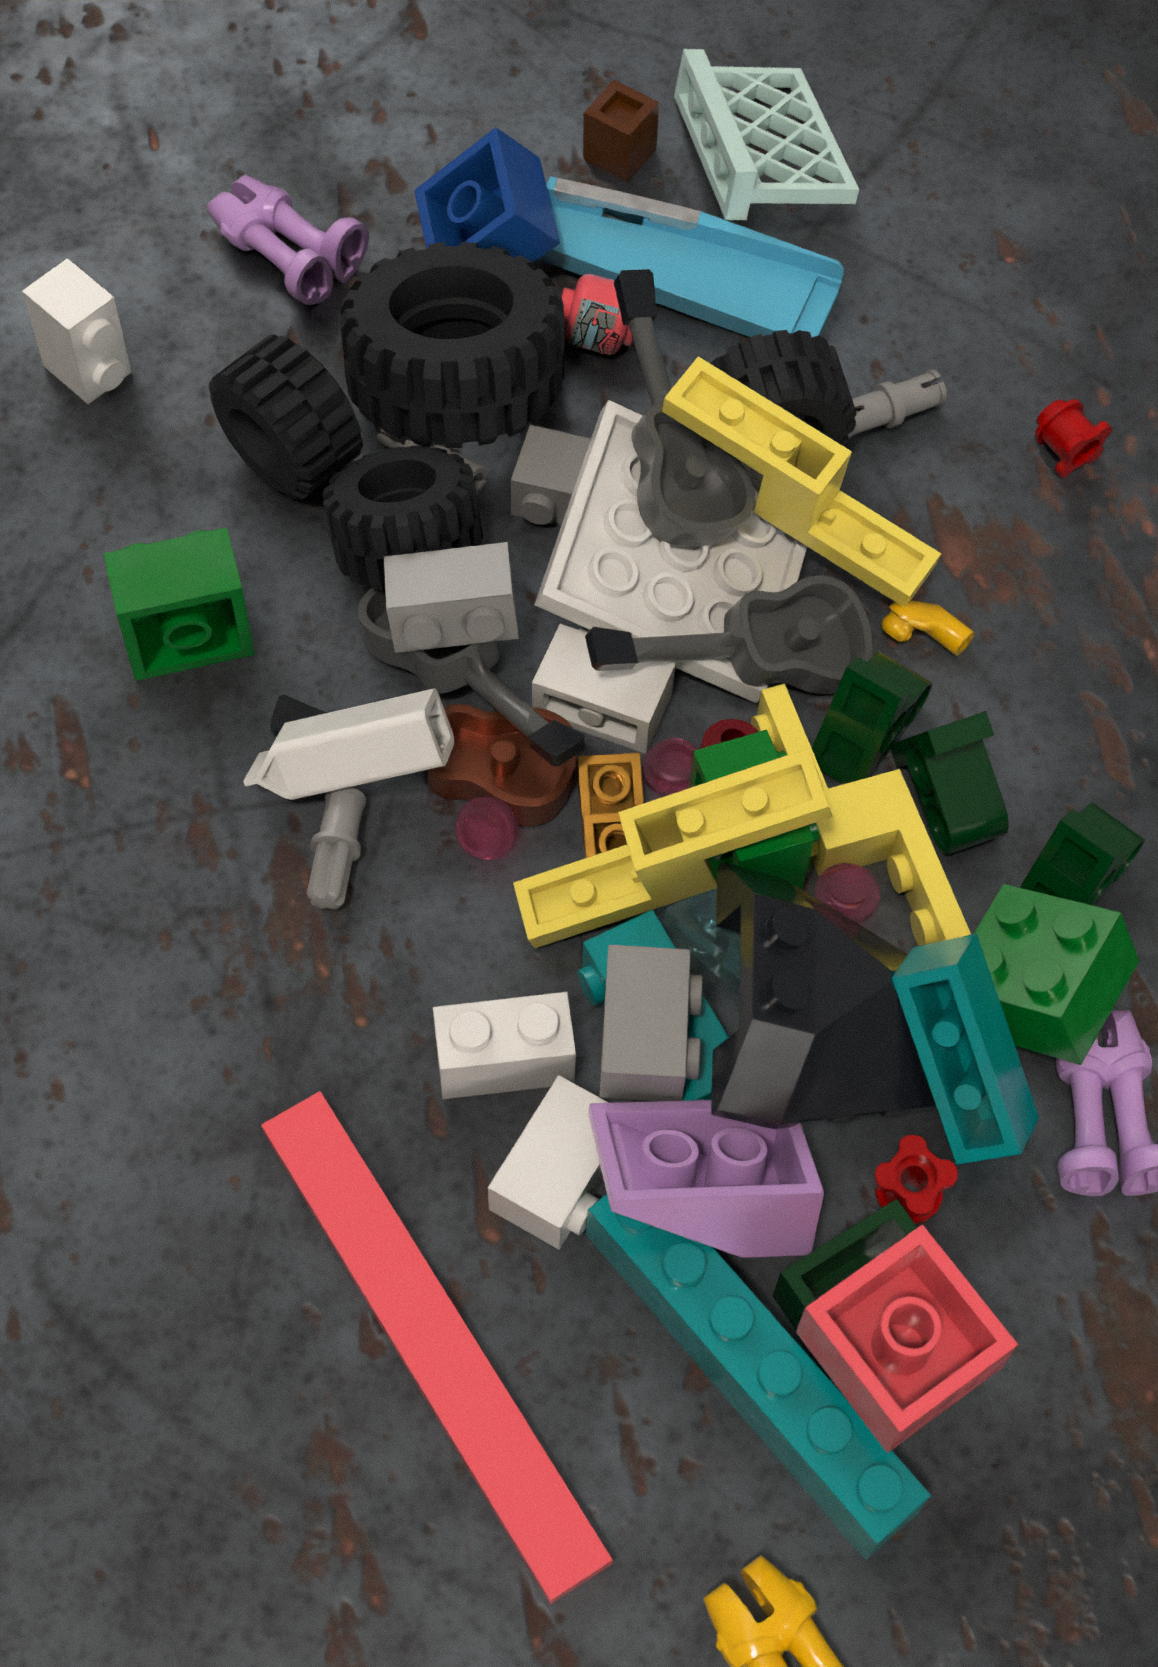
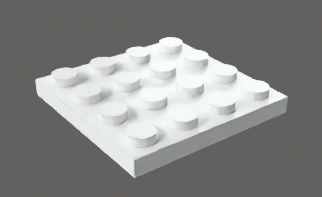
M608 400L599 414L537 595L535 606L589 630L594 626L631 632L632 638L724 633L725 613L746 593L752 591L779 592L798 581L807 546L754 513L763 475L743 462L741 463L750 476L755 490V504L749 518L733 535L722 542L702 547L677 546L664 542L653 535L644 524L637 504V489L641 466L632 444V431L642 415ZM729 657L670 661L676 663L675 668L754 703L759 701L761 690L768 687V685L756 687L742 682L737 676Z

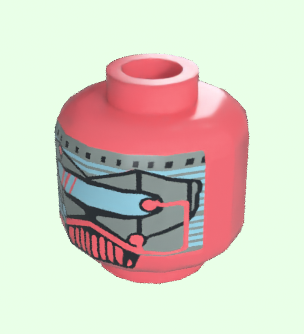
M585 274L577 281L574 290L563 288L561 298L564 304V338L567 344L605 356L616 354L622 345L626 347L631 346L633 338L629 325H623L613 283L615 280L594 274Z

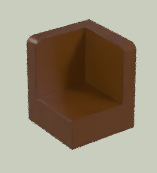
M613 80L584 112V160L628 183L656 150L659 102Z

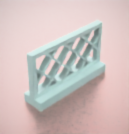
M683 49L674 98L725 220H747L750 203L856 204L859 188L801 68L716 67L710 65L704 49ZM725 87H733L741 92L737 94ZM776 88H790L792 92L788 95ZM756 98V99H758V100H760V101H762V102H765V103H767V104H769V105H771V106H773V107H772L771 109H769V108H767V107H765V106H763V105H760V104H758V103H756V102H754V101H752V100H754V99ZM739 113L754 122L752 124L734 116V114ZM788 113L800 120L805 121V123L800 124L784 115ZM768 128H770V129H772V130H774V131H776V132H779V133H781V134H783V135H785V136H787V137H786L785 139H782V138H780V137H778V136H776V135H774V134H771V133H769V132H767V131H765V130H767ZM752 143L768 151V153L764 155L747 145ZM802 143L820 153L815 155L799 147V145ZM785 159L801 167V169L798 171L779 161ZM765 174L782 183H762L759 177ZM818 175L833 183H823L812 177Z

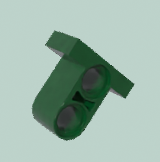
M879 651L868 661L857 656L846 667L812 746V751L820 770L842 784L871 777L882 754L909 727L920 712L933 683Z
M986 711L903 739L890 746L896 768L908 766L930 833L937 847L946 855L995 839L1008 832L1007 810L983 739L994 736Z
M1093 802L1087 805L1080 813L1071 809L1059 821L1019 888L1093 905L1128 868L1142 848L1145 839Z

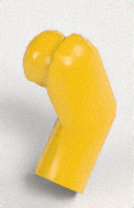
M911 600L906 607L894 602L889 606L891 612L881 622L882 629L897 641H908L912 632L917 628L928 634L955 656L962 654L975 636L974 631L943 607Z

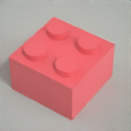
M923 1224L805 1307L796 1331L887 1453L1002 1369L1018 1346L1014 1338Z

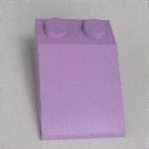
M711 1100L589 1104L588 1115L612 1212L742 1258L808 1255L812 1252L824 1190L800 1122L793 1127L771 1129L711 1115Z

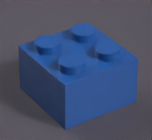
M497 127L414 190L426 249L429 248V244L445 242V246H460L461 242L477 243L479 248L490 249L491 246L503 248L508 251L511 257L515 258L521 255L533 263L560 244L540 157Z

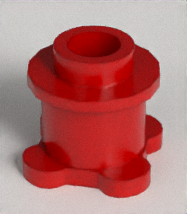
M1062 399L1056 400L1049 404L1036 420L1038 427L1035 431L1034 439L1040 445L1048 444L1061 459L1054 468L1060 477H1066L1078 467L1096 460L1104 451L1103 444L1105 439L1112 432V427L1106 421H1102L1094 426L1083 414L1084 406L1078 399H1071L1066 402Z
M907 1135L900 1140L898 1152L890 1162L880 1163L876 1168L874 1182L878 1205L880 1208H883L897 1199L914 1224L926 1222L936 1214L943 1200V1189H950L955 1185L958 1178L957 1167L952 1161L941 1160L929 1151L926 1141L922 1137ZM903 1184L913 1185L917 1188L918 1192L906 1189Z

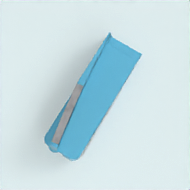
M551 176L546 184L560 244L538 259L581 276L594 274L611 280H615L621 270L650 269L654 275L656 303L747 337L759 334L763 336L770 335L774 331L787 330L788 333L802 330L810 332L811 337L821 334L839 295L844 276V267L837 260L702 211ZM603 213L621 220L604 217Z

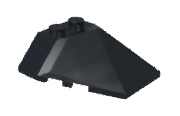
M726 862L717 867L716 927L741 933L739 1030L713 1049L711 1115L766 1128L779 1129L793 1127L797 1123L827 1119L829 1123L846 1121L856 1115L881 1113L882 1116L937 1110L892 980V976L908 954L781 877Z

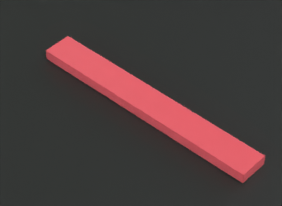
M321 1091L261 1124L264 1135L549 1604H553L611 1566L613 1559Z

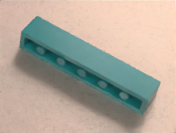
M607 1194L588 1208L586 1236L865 1561L920 1512L931 1497V1494L892 1450L888 1453L884 1450L842 1393L713 1247L612 1212Z

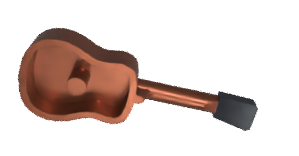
M281 695L278 697L271 718V732L277 737L284 723L327 712L289 696ZM452 704L444 708L454 735V746L446 766L427 770V785L434 794L442 798L471 801L481 806L493 816L519 826L544 824L554 819L561 812L573 787L576 756L560 766H552L530 748L528 737L498 711H484L465 704ZM532 707L549 723L556 720L572 728L568 721L559 714L547 709Z

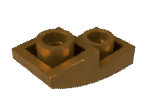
M640 752L577 756L584 856L588 858L627 845L618 812L644 804Z

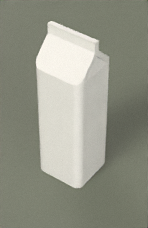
M436 688L286 722L270 750L258 754L243 782L245 786L258 784L283 798L294 800L446 766L453 749L454 735Z

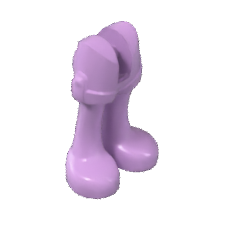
M246 174L232 184L233 194L221 192L208 203L207 212L214 223L220 228L221 234L239 249L245 251L255 249L271 261L285 275L284 283L289 294L303 304H317L328 298L333 288V278L345 284L352 278L367 251L369 231L360 221L352 217L341 218L334 222L327 232L321 231L292 208V200L286 191L267 185ZM280 233L303 250L298 253L295 252L276 235Z
M1112 1010L1103 1025L1104 1047L1098 1045V1038H1096L1081 1065L1056 1058V1071L1059 1078L1071 1085L1075 1114V1144L1072 1150L1067 1151L1059 1159L1057 1165L1059 1180L1063 1189L1084 1196H1103L1115 1188L1118 1180H1120L1121 1191L1126 1196H1139L1158 1192V1144H1154L1148 1129L1143 1091V1079L1152 1072L1150 1048L1141 1039L1131 1011ZM1102 1089L1111 1091L1119 1140V1173L1116 1154L1108 1147L1106 1141Z

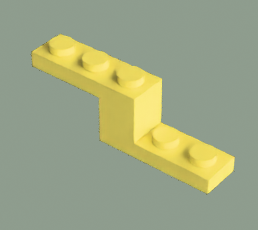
M699 356L665 396L662 412L763 475L754 509L755 514L903 607L908 605L937 565L941 553L840 491L852 451Z
M781 684L762 689L757 715L751 717V725L758 732L768 731L776 752L784 750L789 755L810 748L833 816L816 822L819 839L818 842L813 844L811 859L819 878L887 860L889 878L897 893L905 892L913 911L910 914V924L918 946L971 935L900 769L828 788L786 685Z
M810 748L620 811L618 814L627 845L513 882L528 941L535 949L716 889L717 881L710 857L833 817Z

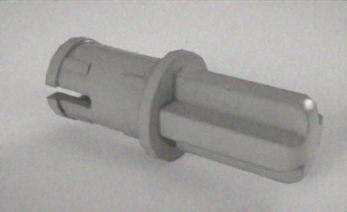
M353 787L326 792L320 831L311 838L310 848L315 855L307 896L311 899V904L319 909H338L341 907L345 900L352 862L357 860L361 854V844L357 841L362 812L366 804V797L361 791Z

